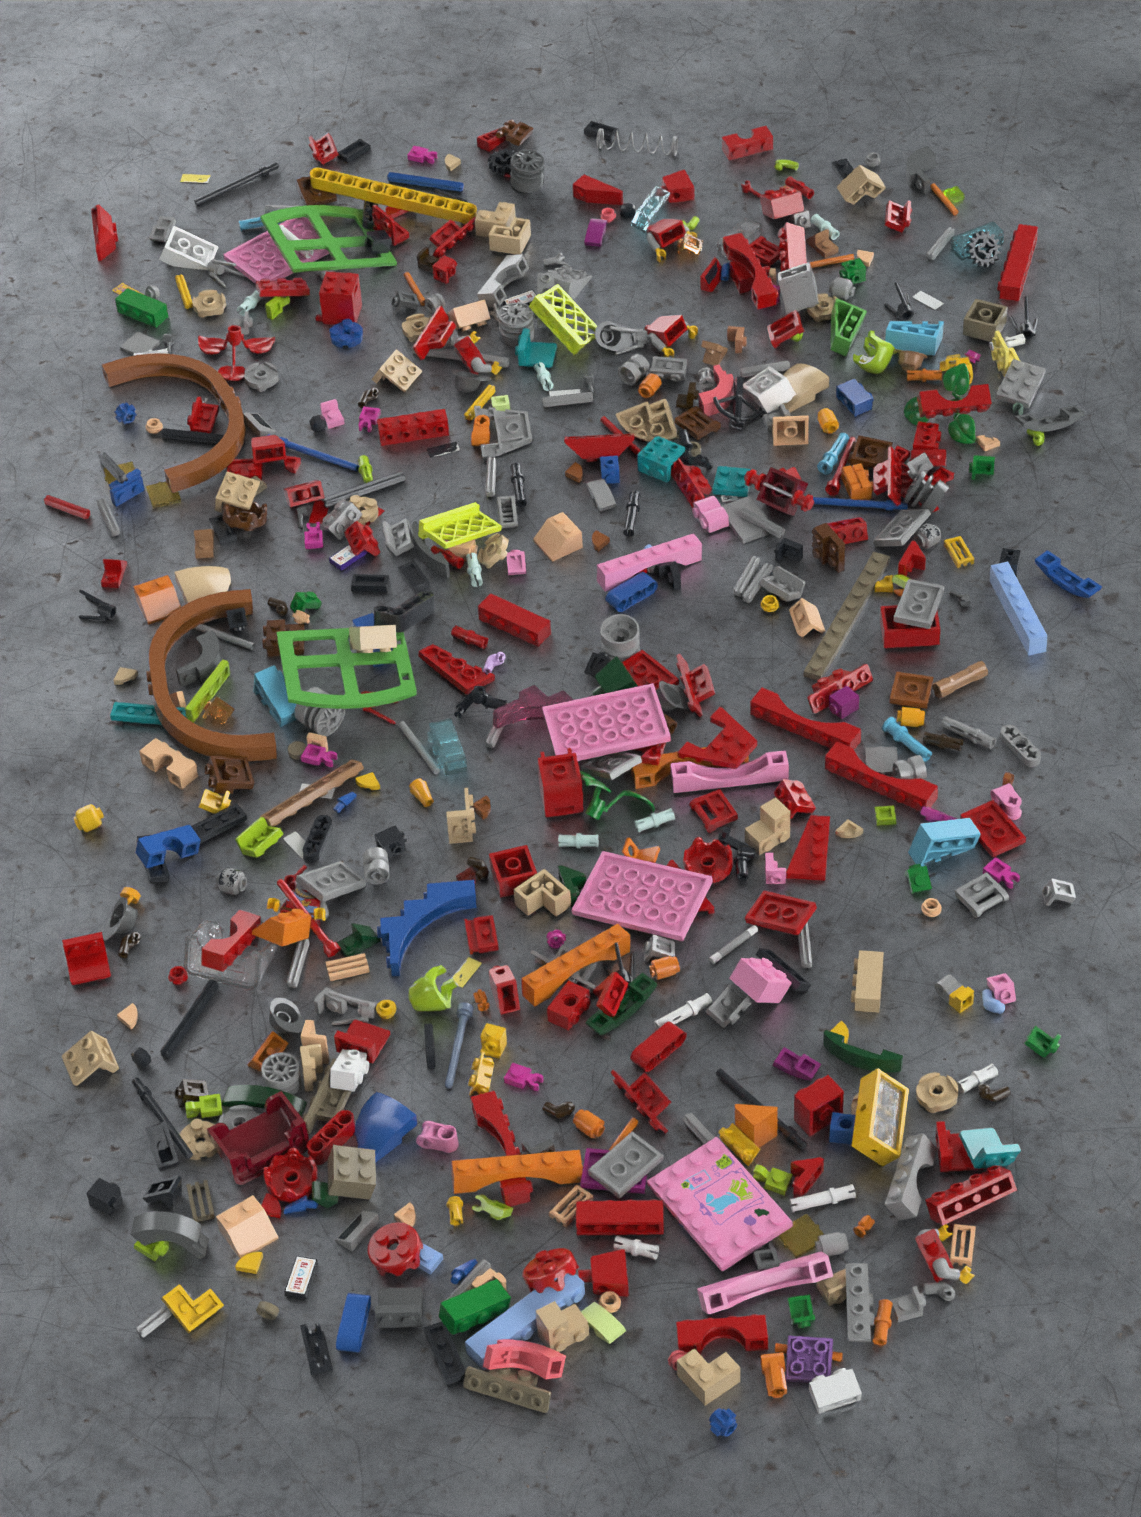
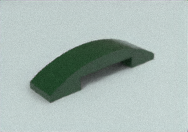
M642 972L628 984L629 990L625 992L614 1017H609L599 1009L585 1024L599 1035L614 1030L628 1020L646 1002L657 987V983Z
M825 1030L823 1033V1046L831 1054L847 1064L868 1071L880 1069L885 1073L901 1072L903 1068V1055L883 1049L881 1055L844 1043L843 1035Z
M259 1085L228 1086L221 1104L228 1107L247 1105L265 1109L267 1099L281 1090ZM282 1091L302 1117L307 1102Z

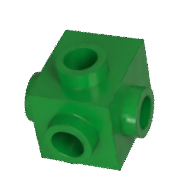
M860 258L842 262L839 275L841 278L850 279L853 284L866 281V267Z

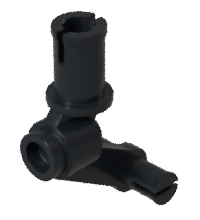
M685 429L678 431L677 436L680 445L685 447V452L679 457L684 465L701 466L708 470L712 469L713 465L707 457H703L701 454H698L696 457L692 456L691 449L693 444L690 442L688 431Z
M475 686L466 697H461L460 702L456 705L454 716L461 718L462 714L473 702L475 704H482L485 709L491 708L505 712L507 700L491 697L490 694L486 693L483 686Z
M727 826L723 827L722 832L718 835V840L724 846L729 844L731 848L737 850V856L733 860V864L736 866V879L744 881L749 877L747 865L750 859L754 860L755 848H751V846L729 835L731 829Z

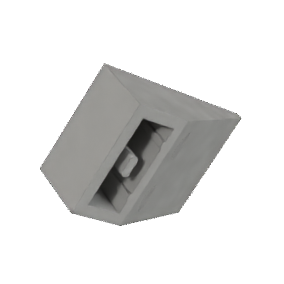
M809 262L778 273V281L786 314L794 310L798 312L805 308H812L819 304L816 278Z
M566 265L545 272L554 273V286L558 284L572 300L577 297L592 278V275L586 274V271L572 270V267ZM555 291L554 296L561 298V295Z

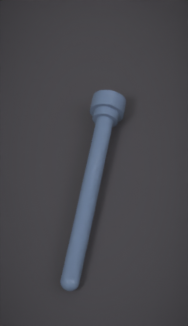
M465 1002L459 1003L456 1011L459 1021L445 1081V1087L448 1089L453 1087L466 1023L472 1017L474 1010L471 1004Z

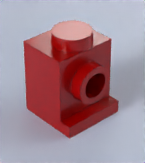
M444 255L432 266L433 278L448 284V279L456 273L457 262Z

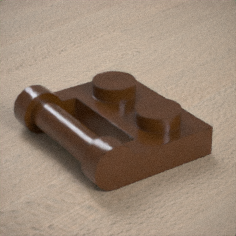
M698 406L692 407L675 418V424L687 430L688 434L697 440L712 431L717 432L721 428L720 422L704 414Z

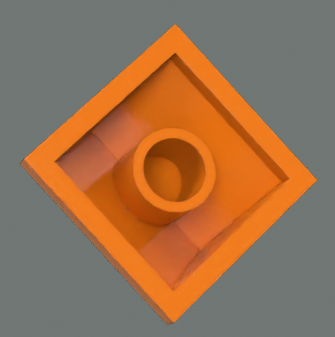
M735 1104V1125L760 1148L778 1134V1107Z

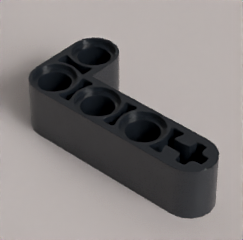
M429 591L419 592L396 608L388 606L374 607V626L396 625V633L408 630L434 612V593Z

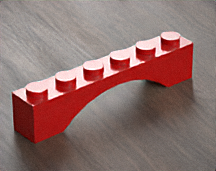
M742 233L723 237V251L728 260L743 266L753 276L752 301L756 308L762 309L777 305L778 290L774 288L771 278H768L765 268H762L759 258H756L754 249L750 248L748 239L744 238Z
M763 687L750 701L751 715L817 742L822 746L832 748L836 742H840L855 750L861 742V728L846 722L824 723L804 718L789 709L777 693Z
M836 742L825 755L826 770L912 807L915 810L921 811L922 807L931 808L938 798L937 785L921 778L899 779L880 774L864 764L853 748L840 742Z
M495 1090L472 1096L471 1106L477 1126L485 1129L500 1143L505 1156L521 1155L519 1147H515L513 1144L515 1136L513 1130L509 1131L508 1126H510L507 1114L502 1112L504 1110L501 1098H497ZM518 1177L499 1181L500 1193L504 1204L512 1207L531 1202L530 1193L533 1192L530 1179L526 1180L525 1177Z

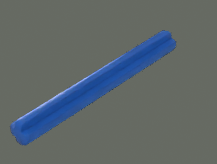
M389 172L387 175L389 182L462 192L464 189L462 182Z

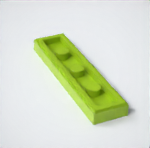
M221 660L186 706V717L194 723L230 676L227 660Z

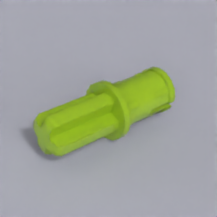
M361 455L358 459L359 473L362 475L364 482L368 483L373 481V469L369 463L368 456Z

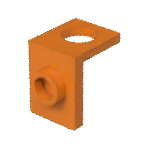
M630 837L626 838L622 853L626 857L656 863L660 852L659 846L639 850ZM629 846H631L633 851L632 856L629 854L628 851Z

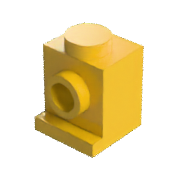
M486 1023L480 1035L482 1046L480 1054L484 1051V1055L500 1059L507 1045L506 1028Z

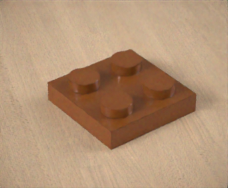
M896 672L889 703L927 709L934 677Z

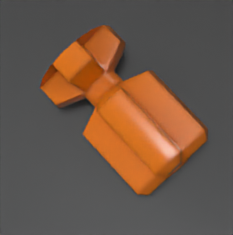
M478 989L477 992L473 993L475 1002L478 1003V1010H487L490 1005L487 1002L485 991Z
M870 1215L864 1216L858 1223L859 1226L853 1228L854 1233L861 1238L864 1237L865 1231L870 1230L875 1224V1220Z

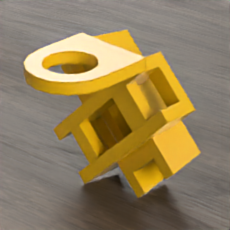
M960 354L947 356L944 361H940V369L942 371L965 363L969 372V384H971L973 381V370L969 357L960 358Z

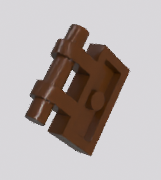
M510 119L497 130L496 137L506 136L505 140L513 145L520 146L533 133L534 128L522 122L516 124L513 119Z

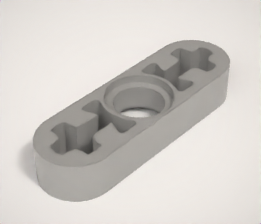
M1004 725L1000 731L1001 741L1026 766H1038L1041 759L1040 751L1014 725ZM1016 744H1024L1025 747H1024V748H1018V747H1016L1015 745H1016Z

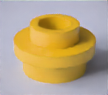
M767 595L761 601V608L766 612L776 611L779 608V601L775 596Z
M382 1000L376 1005V1012L381 1018L390 1019L396 1012V1004L391 1000Z

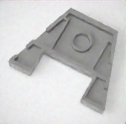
M474 406L475 418L479 415H486L490 420H494L498 443L481 445L483 461H487L488 457H497L532 443L528 412L509 409L498 411L492 407L481 409L480 406Z

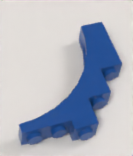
M474 880L427 884V892H423L424 899L404 901V909H400L401 916L380 918L381 926H377L378 938H382V945L386 946V953H390V956L386 957L387 969L391 968L392 976H400L404 953L411 941L422 929L445 915L460 910L477 908Z

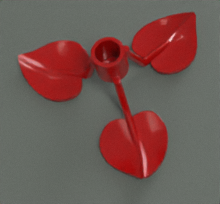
M231 325L228 327L225 340L199 335L198 346L206 354H218L221 350H225L229 342L232 345V366H222L218 369V372L225 380L239 381L245 376V368L235 366L236 346L242 340L244 347L249 348L250 352L266 353L272 348L275 337L251 338L245 341L244 334H241V327Z

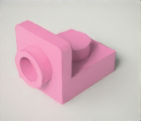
M336 399L320 404L321 415L325 417L328 429L345 424L344 418L338 409Z
M512 550L508 552L506 556L508 575L526 574L524 551Z
M765 853L766 884H785L786 868H778V863L774 861L773 853Z
M1006 973L986 978L987 986L994 993L996 1000L1003 1004L1016 1001L1014 982Z

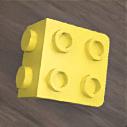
M995 331L992 338L994 350L991 351L993 361L997 363L998 371H1001L1005 377L1012 360H1019L1013 347H1007L1000 332Z

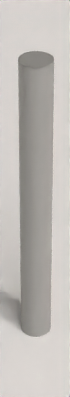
M203 624L193 628L204 633L212 630L217 638L250 650L255 648V643Z
M404 721L400 722L398 727L432 772L438 774L441 771L438 765Z

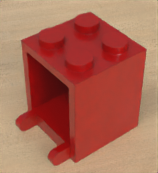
M325 273L319 291L322 315L317 314L315 317L316 321L323 322V324L336 325L344 319H351L352 322L357 323L362 307L359 274Z
M567 748V754L545 757L544 752H540L541 758L537 759L540 793L545 818L584 812L582 779L576 753H572L571 748Z

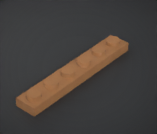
M351 759L260 817H264L269 826L280 824L282 819L296 814L298 809L309 806L316 798L325 796L332 788L339 787L348 778L357 776L358 772L364 769L362 763Z

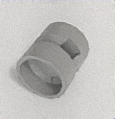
M634 354L618 368L619 378L625 384L633 385L649 371V363L642 355Z
M920 755L910 757L907 761L902 759L892 763L894 778L926 779L927 777L925 763Z
M379 847L367 849L362 855L364 878L366 882L373 885L383 884L390 877L388 854L386 850Z

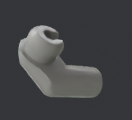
M946 1282L924 1283L925 1295L937 1294L946 1301H951L955 1298V1290Z

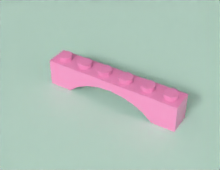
M693 533L597 564V582L607 592L629 580L638 572L656 564L676 561V563L686 566L702 561V543Z
M786 751L765 753L749 763L740 765L737 769L705 767L690 761L670 763L673 793L782 781V779L789 780V764Z
M820 1251L780 1263L779 1267L757 1270L697 1288L702 1310L707 1314L728 1309L744 1300L770 1291L831 1278L833 1273L828 1255Z

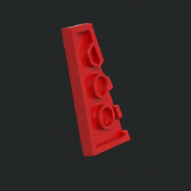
M434 644L418 652L419 658L466 695L475 686H485L495 681L494 674L490 672L486 674L482 672V668L476 665L472 667L466 664V660L454 658L452 653Z
M810 816L786 871V878L825 881L830 816Z

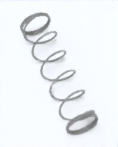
M603 128L599 129L596 141L597 148L601 149L602 144L604 143V146L607 150L611 149L616 139V135L618 146L620 148L618 130H616L612 145L610 146V148H607L604 141ZM631 131L630 137H629V140H628V143H627L625 149L627 148V146H628V144H629V142H630V139H632L633 149H634V151H635L636 153H638V152H640V150L642 149V147H643V145H644V142H645V139H646L648 151H649L650 154H653V153H655V151L657 150L658 145H659V142H660V139H661L662 151H663V153L665 154L664 149H663L662 135H660V137H659V140H658V143H657V146H656L654 152H650L649 146H648L647 133H645L642 146H641V148L639 149V151H636V150H635V147H634V142H633V132ZM674 136L672 139V145L669 153L671 152L672 156H676L677 153V136Z

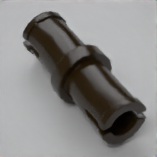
M927 731L924 733V736H926L923 737L924 744L939 746L940 749L962 750L960 746H963V739L947 737V734L938 735Z

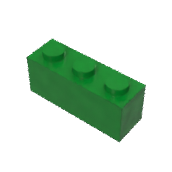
M127 288L115 299L117 312L157 328L169 317L166 303Z
M495 1279L441 1302L438 1317L449 1332L455 1335L459 1332H465L478 1324H484L489 1319L503 1314L509 1309L511 1296L500 1282Z

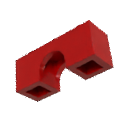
M767 126L751 129V138L748 139L740 138L737 133L722 137V151L728 160L773 149V135Z

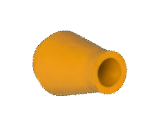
M419 778L410 783V793L424 807H429L434 803L426 781Z

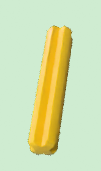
M182 274L176 275V284L185 309H192L193 303L185 278Z
M488 385L464 413L466 420H473L475 417L474 406H480L482 409L496 392L495 386Z

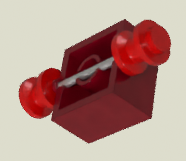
M770 467L766 476L764 473L757 475V471L751 469L744 476L745 485L751 486L753 484L755 485V490L760 491L756 500L784 513L794 516L799 505L804 512L810 510L814 505L812 495L804 496L808 483L783 471Z

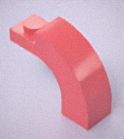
M720 364L713 366V379L717 387L710 391L698 393L699 408L707 416L720 413L714 404L713 397L721 400L734 396L732 373L727 374L725 370L723 371ZM730 401L720 403L721 407L725 410L730 405Z
M501 1339L497 1341V1344L487 1345L483 1367L488 1370L508 1367L520 1368L531 1371L544 1379L562 1377L566 1356L540 1344L521 1340Z

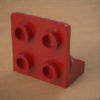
M102 932L62 940L71 985L111 977Z
M354 1019L346 1033L337 1030L334 1035L336 1052L341 1053L342 1049L358 1050L359 1052L367 1053L366 1061L373 1064L390 1037V1030Z
M945 1121L936 1122L935 1139L940 1172L982 1170L983 1168H974L959 1137V1133L950 1134V1130H946Z

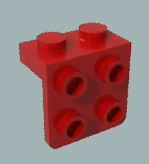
M377 205L372 206L374 231L385 230L391 237L392 245L394 246L410 238L409 232L395 222L391 216Z

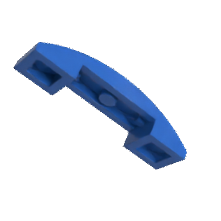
M1048 550L1035 559L1037 566L1049 579L1071 594L1089 598L1102 589L1101 585L1089 577L1083 580L1062 566L1061 559Z

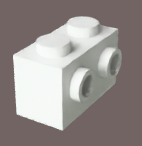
M342 1049L331 1068L330 1088L355 1091L358 1084L362 1083L364 1074H367L369 1070V1061H366L367 1053L359 1052L358 1050Z
M838 1369L831 1376L825 1377L820 1375L813 1378L812 1382H809V1392L818 1414L861 1400L862 1393L853 1369Z

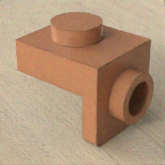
M728 326L727 341L735 342V353H742L743 347L747 345L744 327Z

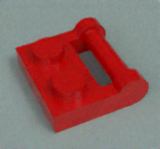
M763 236L749 244L750 248L754 249L756 258H759L760 263L770 267L780 258L779 246L767 241Z
M796 310L767 326L770 342L774 348L779 347L780 343L794 335L804 332L799 313Z
M720 789L695 798L689 803L690 808L697 813L704 823V828L708 833L714 832L720 826L738 820L737 812ZM706 805L715 819L710 820L701 806Z

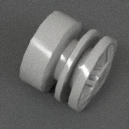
M514 302L503 306L499 310V334L501 341L505 345L510 347L519 346L518 336L522 334L523 328L530 329L531 342L534 340V314L528 307L529 305Z
M617 614L606 618L602 622L600 627L601 651L609 655L611 660L617 656L623 662L640 651L639 625L634 618L629 615Z
M313 687L306 691L319 694H328L327 692L318 687ZM296 704L294 710L297 721L322 736H329L334 733L342 723L345 715V709L319 708Z

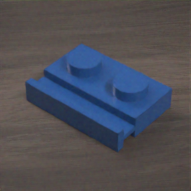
M138 468L126 474L127 482L124 481L121 484L118 480H115L108 484L111 489L112 504L116 507L145 491L143 479L140 475L142 473Z

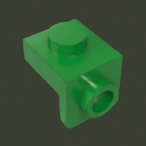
M974 455L973 462H969V473H972V480H975L976 474L994 475L995 457Z
M296 592L290 609L294 613H296V610L304 612L305 609H320L322 602L313 592Z
M920 864L911 865L904 872L905 877H908L911 894L932 889L927 866L921 867Z
M1035 1026L1031 1029L1024 1044L1045 1058L1050 1053L1054 1054L1060 1046L1058 1041L1061 1035L1056 1034L1052 1038Z
M810 1295L788 1298L791 1324L797 1325L798 1328L810 1327L811 1322L816 1320L815 1315H813Z

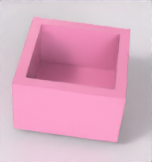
M741 958L729 978L753 1000L761 1003H780L792 984L786 978V974L776 970L772 966L773 963L766 958Z

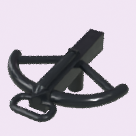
M738 376L734 380V396L721 400L713 397L716 408L724 416L731 419L728 422L730 428L743 430L745 427L743 422L757 418L762 408L759 407L757 410L742 398L744 378ZM730 401V405L733 406V414L724 410L720 403ZM742 402L755 413L751 416H741ZM731 422L736 425L742 424V427L732 426Z

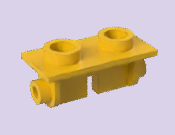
M484 1051L472 1063L471 1069L474 1070V1073L470 1076L468 1086L471 1087L470 1096L474 1091H477L478 1094L489 1092L494 1062L492 1058H483Z
M734 1123L729 1128H721L718 1132L721 1140L747 1166H750L761 1149Z

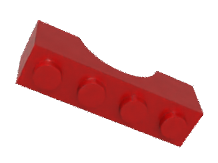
M988 384L971 386L968 395L958 401H950L943 398L937 390L921 391L917 396L920 417L927 419L934 418L936 415L947 417L953 415V413L968 414L971 411L982 413L986 412L992 404Z
M239 910L230 919V937L211 939L202 948L201 965L224 972L257 937L252 934V931L261 925V916Z
M752 1314L742 1317L729 1316L727 1318H706L704 1320L687 1319L676 1322L678 1350L687 1353L695 1349L701 1355L708 1343L719 1338L733 1339L740 1343L745 1351L768 1350V1332L765 1315Z

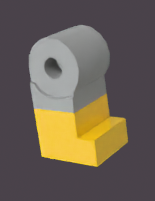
M948 974L935 983L936 992L959 1013L973 1004L974 990L969 986L966 988L962 986L952 975Z

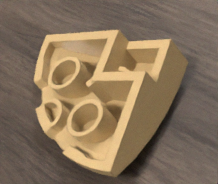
M797 363L792 366L783 376L788 379L796 395L792 397L791 401L783 404L786 410L792 412L814 401L815 394L829 388V376L807 364Z
M666 398L650 405L647 401L616 413L621 426L627 432L634 433L635 438L650 442L656 436L669 441L678 439L675 422Z
M202 566L174 572L176 583L182 592L185 604L210 594L228 591L229 586H231L229 570L224 567Z

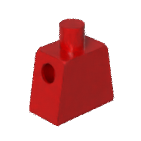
M685 169L663 176L662 186L655 187L656 197L665 195L669 203L695 200L694 185Z
M733 261L730 262V276L739 294L751 291L754 283L753 276L743 266ZM762 267L765 268L767 276H769L770 267Z
M268 435L251 438L254 464L286 459L285 442L278 436Z
M509 966L492 967L488 971L490 986L500 1015L520 1010L517 983ZM503 991H506L509 994L506 998L503 997Z
M625 1249L592 1256L590 1258L591 1269L578 1270V1276L584 1283L592 1282L593 1294L603 1295L605 1292L610 1291L618 1296H629Z

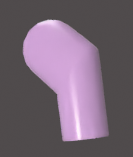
M498 652L497 654L490 655L485 662L483 672L486 674L492 673L494 667L504 663L506 659L505 654Z

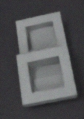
M160 216L157 225H153L149 240L166 242L173 226L176 224L175 218Z
M604 479L586 483L591 498L595 500L599 512L616 507L615 499Z

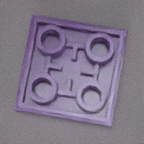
M788 1336L786 1382L809 1383L812 1382L813 1378L820 1375L825 1377L831 1376L833 1338Z

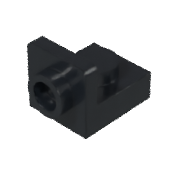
M784 537L774 548L775 561L779 562L785 556L800 562L803 559V545Z
M676 561L659 564V578H668V582L672 583L674 590L681 589V575Z
M592 652L584 673L595 677L611 661L610 656L603 652H599V654Z

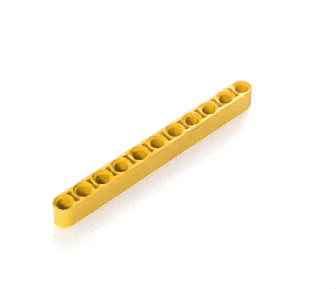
M318 167L310 171L311 186L318 190L445 220L451 219L462 224H467L477 216V207L472 203Z

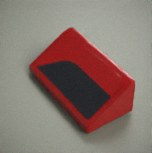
M715 257L700 276V288L707 292H713L721 281L722 266Z

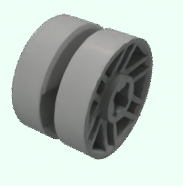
M283 1052L272 1054L264 1060L261 1067L264 1086L295 1095L302 1085L298 1060L293 1055Z

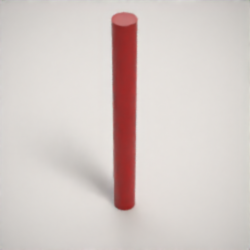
M605 416L600 419L613 434H623ZM633 442L628 446L636 456L641 451Z

